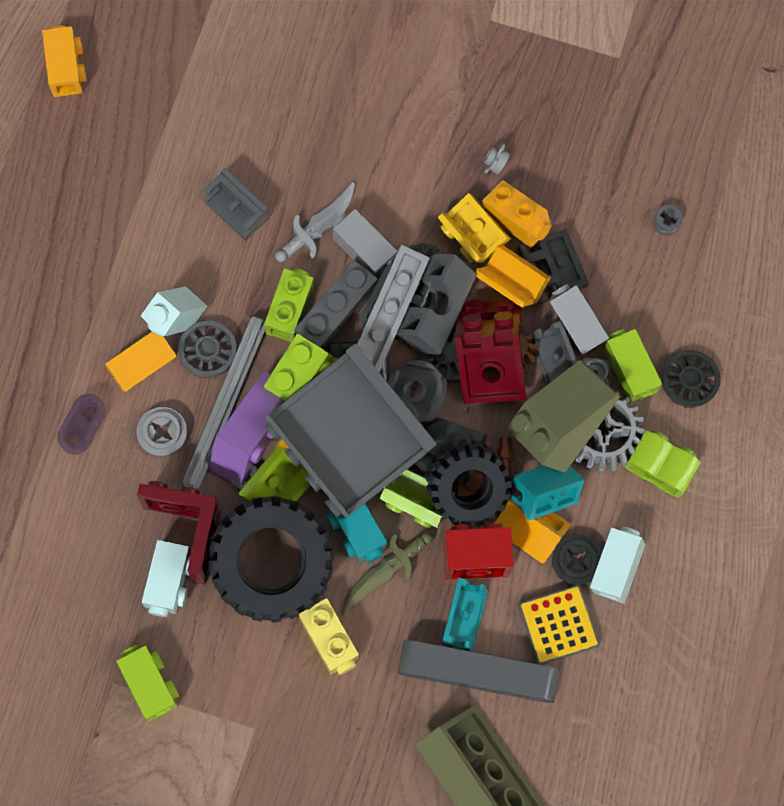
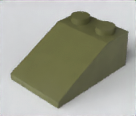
M579 360L526 401L507 429L541 465L565 473L620 396L589 366Z

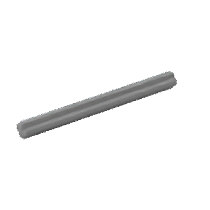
M252 317L249 320L183 477L182 483L187 487L199 489L210 464L215 438L230 417L265 333V321L259 317Z

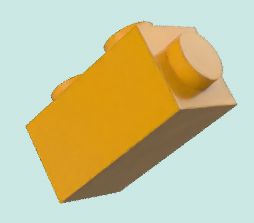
M57 25L50 29L42 30L48 84L53 97L82 94V82H87L85 66L84 64H79L78 55H83L81 37H75L72 26Z
M504 180L482 200L484 208L499 226L530 248L539 240L544 239L549 233L551 223L548 211Z

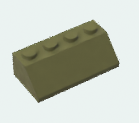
M476 705L442 724L415 745L456 806H544Z

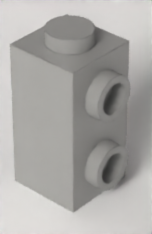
M356 209L349 215L346 213L341 215L333 225V240L355 262L377 278L382 275L386 265L391 267L398 251Z
M566 284L552 293L555 299L551 300L550 303L582 355L609 339L577 285L570 288Z

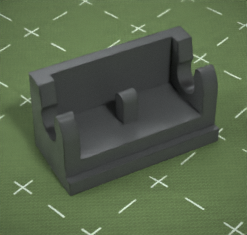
M226 168L204 189V192L207 194L203 197V202L245 241L269 220L268 207Z
M561 321L553 323L550 326L551 328L546 331L536 330L531 343L538 346L537 352L534 355L546 386L577 362Z

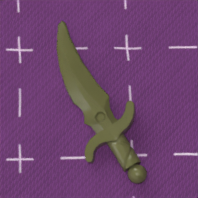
M428 532L423 533L421 538L418 537L404 549H400L397 546L398 537L393 535L390 540L393 554L383 558L378 566L368 570L355 584L347 597L342 615L347 616L352 608L366 595L382 584L392 580L395 572L403 566L405 568L404 578L406 581H409L413 572L410 559L426 548V545L433 542V535Z

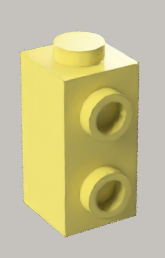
M327 598L315 604L309 610L306 609L299 613V619L330 675L336 671L339 675H342L356 667L354 661L359 659V654Z

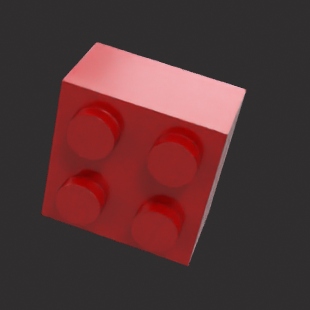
M490 523L483 525L484 529H471L470 525H454L451 527V530H446L443 540L445 580H458V578H508L514 567L511 528H503L501 523Z

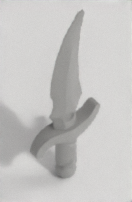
M351 182L333 203L321 212L313 215L305 228H301L299 223L300 216L296 215L293 221L295 237L284 245L281 250L276 252V260L284 262L287 257L293 255L303 245L310 251L309 258L314 259L316 245L313 240L317 237H322L323 232L333 227L335 221L345 213L353 197L355 182Z

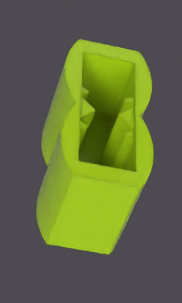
M646 430L640 438L642 442H639L635 447L636 452H633L625 468L636 476L651 482L662 491L680 498L688 487L701 461L696 458L695 452L684 446L677 448L668 442L669 438L663 433L655 430L652 432Z

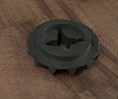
M570 535L560 540L554 548L552 567L558 578L569 585L583 586L593 580L602 552L599 546L589 537ZM585 551L587 552L582 561L584 568L578 565L574 568H567L572 560L569 556L570 553L578 556Z

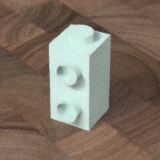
M184 286L157 292L140 317L148 323V328L152 332L164 337L186 331L197 322L207 308V305Z
M621 527V530L611 528L590 586L594 594L625 604L646 545L642 537H639L640 533L628 527Z
M157 540L141 602L145 608H149V614L167 617L168 613L176 614L178 606H184L187 588H184L183 585L186 575H189L187 569L191 550L188 546Z

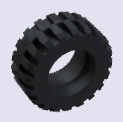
M270 496L258 497L241 503L222 519L212 537L209 550V570L214 587L218 590L223 601L234 608L235 612L242 616H249L252 620L259 622L268 620L274 623L281 622L282 619L300 616L299 613L312 608L319 596H323L327 589L326 585L329 579H331L334 554L328 532L316 515L308 508L291 499ZM266 528H277L289 533L297 541L302 555L301 566L296 577L287 585L276 589H265L254 585L244 575L240 564V554L246 540L255 532Z

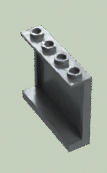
M356 343L345 351L346 354L271 414L264 416L269 422L264 426L275 441L282 438L289 447L284 451L296 467L302 463L309 472L305 476L306 480L316 492L322 488L329 499L325 503L336 517L343 514L345 518H348L437 446L436 442Z

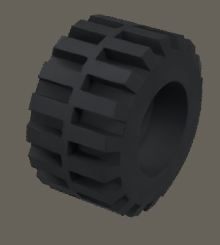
M461 439L457 446H454L452 442L446 444L448 450L443 453L439 449L435 453L437 461L430 460L428 465L430 472H426L427 491L436 509H438L440 515L445 520L449 518L450 522L454 525H458L461 521L463 525L471 526L472 522H476L477 526L485 525L483 520L488 517L493 521L497 518L495 512L497 510L503 512L506 507L503 500H509L511 495L507 489L512 486L506 466L487 444L482 446L477 440L472 439L471 444H468L466 439ZM479 470L485 473L483 485L474 494L458 496L451 492L455 478L462 472Z

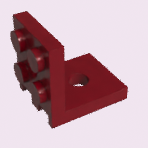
M507 297L500 298L497 301L486 302L470 300L463 304L459 312L455 344L464 404L526 400L527 393L520 343L523 307H520ZM487 367H495L500 371V374L490 377L483 370Z
M149 481L148 485L140 483L137 497L143 509L198 519L187 572L192 583L205 585L209 569V550L221 513L219 504L216 503L217 498L200 495L199 490L190 487H181L179 491L168 489L167 484L158 481Z

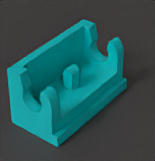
M541 466L514 475L512 483L521 491L523 499L519 494H514L511 497L514 503L526 514L525 517L531 521L578 504L585 479L571 466L565 473Z
M458 578L441 645L473 652L488 593L485 590V585L469 584L468 580Z

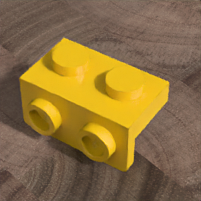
M468 193L447 214L441 213L438 216V219L443 223L440 226L442 231L450 239L456 238L462 245L460 248L461 253L470 262L486 263L492 257L497 246L505 245L511 239L471 193Z

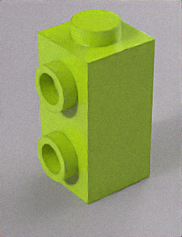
M297 268L292 269V271L288 269L283 270L264 324L265 334L286 341H293L295 338V328L304 318L314 289V278L310 277L308 272Z
M623 329L611 334L603 350L625 396L630 398L629 404L658 393L662 382L636 329L627 333Z
M135 645L121 653L123 658L116 662L148 722L178 707L174 699L178 698L179 694L171 679L165 682L160 672L165 666L156 650L150 653L146 645L142 648L139 645Z

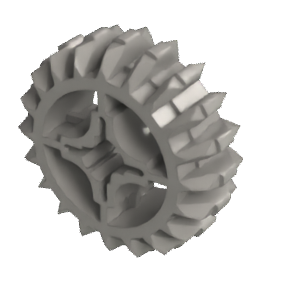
M625 397L623 401L618 400L610 410L617 414L623 423L615 422L609 412L602 421L604 431H607L604 440L601 430L597 428L590 438L595 444V450L585 445L575 460L576 464H580L585 459L588 461L586 465L587 470H591L595 463L598 464V472L600 473L604 472L606 464H608L612 472L617 470V462L623 467L627 465L628 457L630 458L633 452H636L635 447L639 442H642L638 437H642L645 429L637 427L643 423L644 418L633 416L639 410L638 406L627 407L630 401L629 397ZM620 437H627L624 446L616 451L607 452L609 441L619 440Z

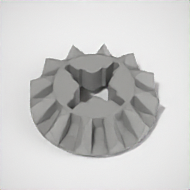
M157 407L149 410L141 417L137 425V439L145 452L156 457L171 456L182 448L187 438V426L184 418L177 411L168 407ZM154 424L162 429L169 425L167 431L171 440L164 437L155 439L157 432L152 425Z

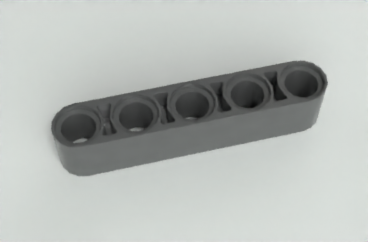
M404 640L397 673L422 680L538 702L554 703L560 670L539 664Z

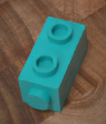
M365 504L348 518H345L343 514L336 517L328 507L329 513L325 514L334 531L338 529L341 531L345 538L341 544L350 559L355 556L359 564L365 560L369 564L384 555L383 550L387 548V541Z

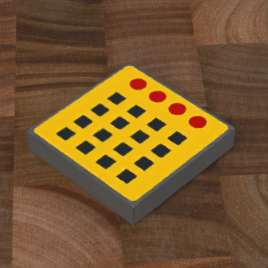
M580 585L518 603L537 664L544 665L600 646Z

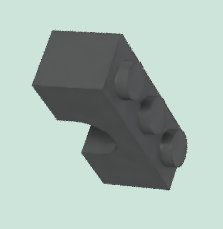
M433 254L421 279L430 289L431 304L429 308L408 307L396 335L418 353L440 355L477 274L455 254Z
M353 260L295 328V336L298 333L327 351L330 347L329 343L334 342L338 338L340 328L346 319L354 311L359 313L368 302L378 283V278Z

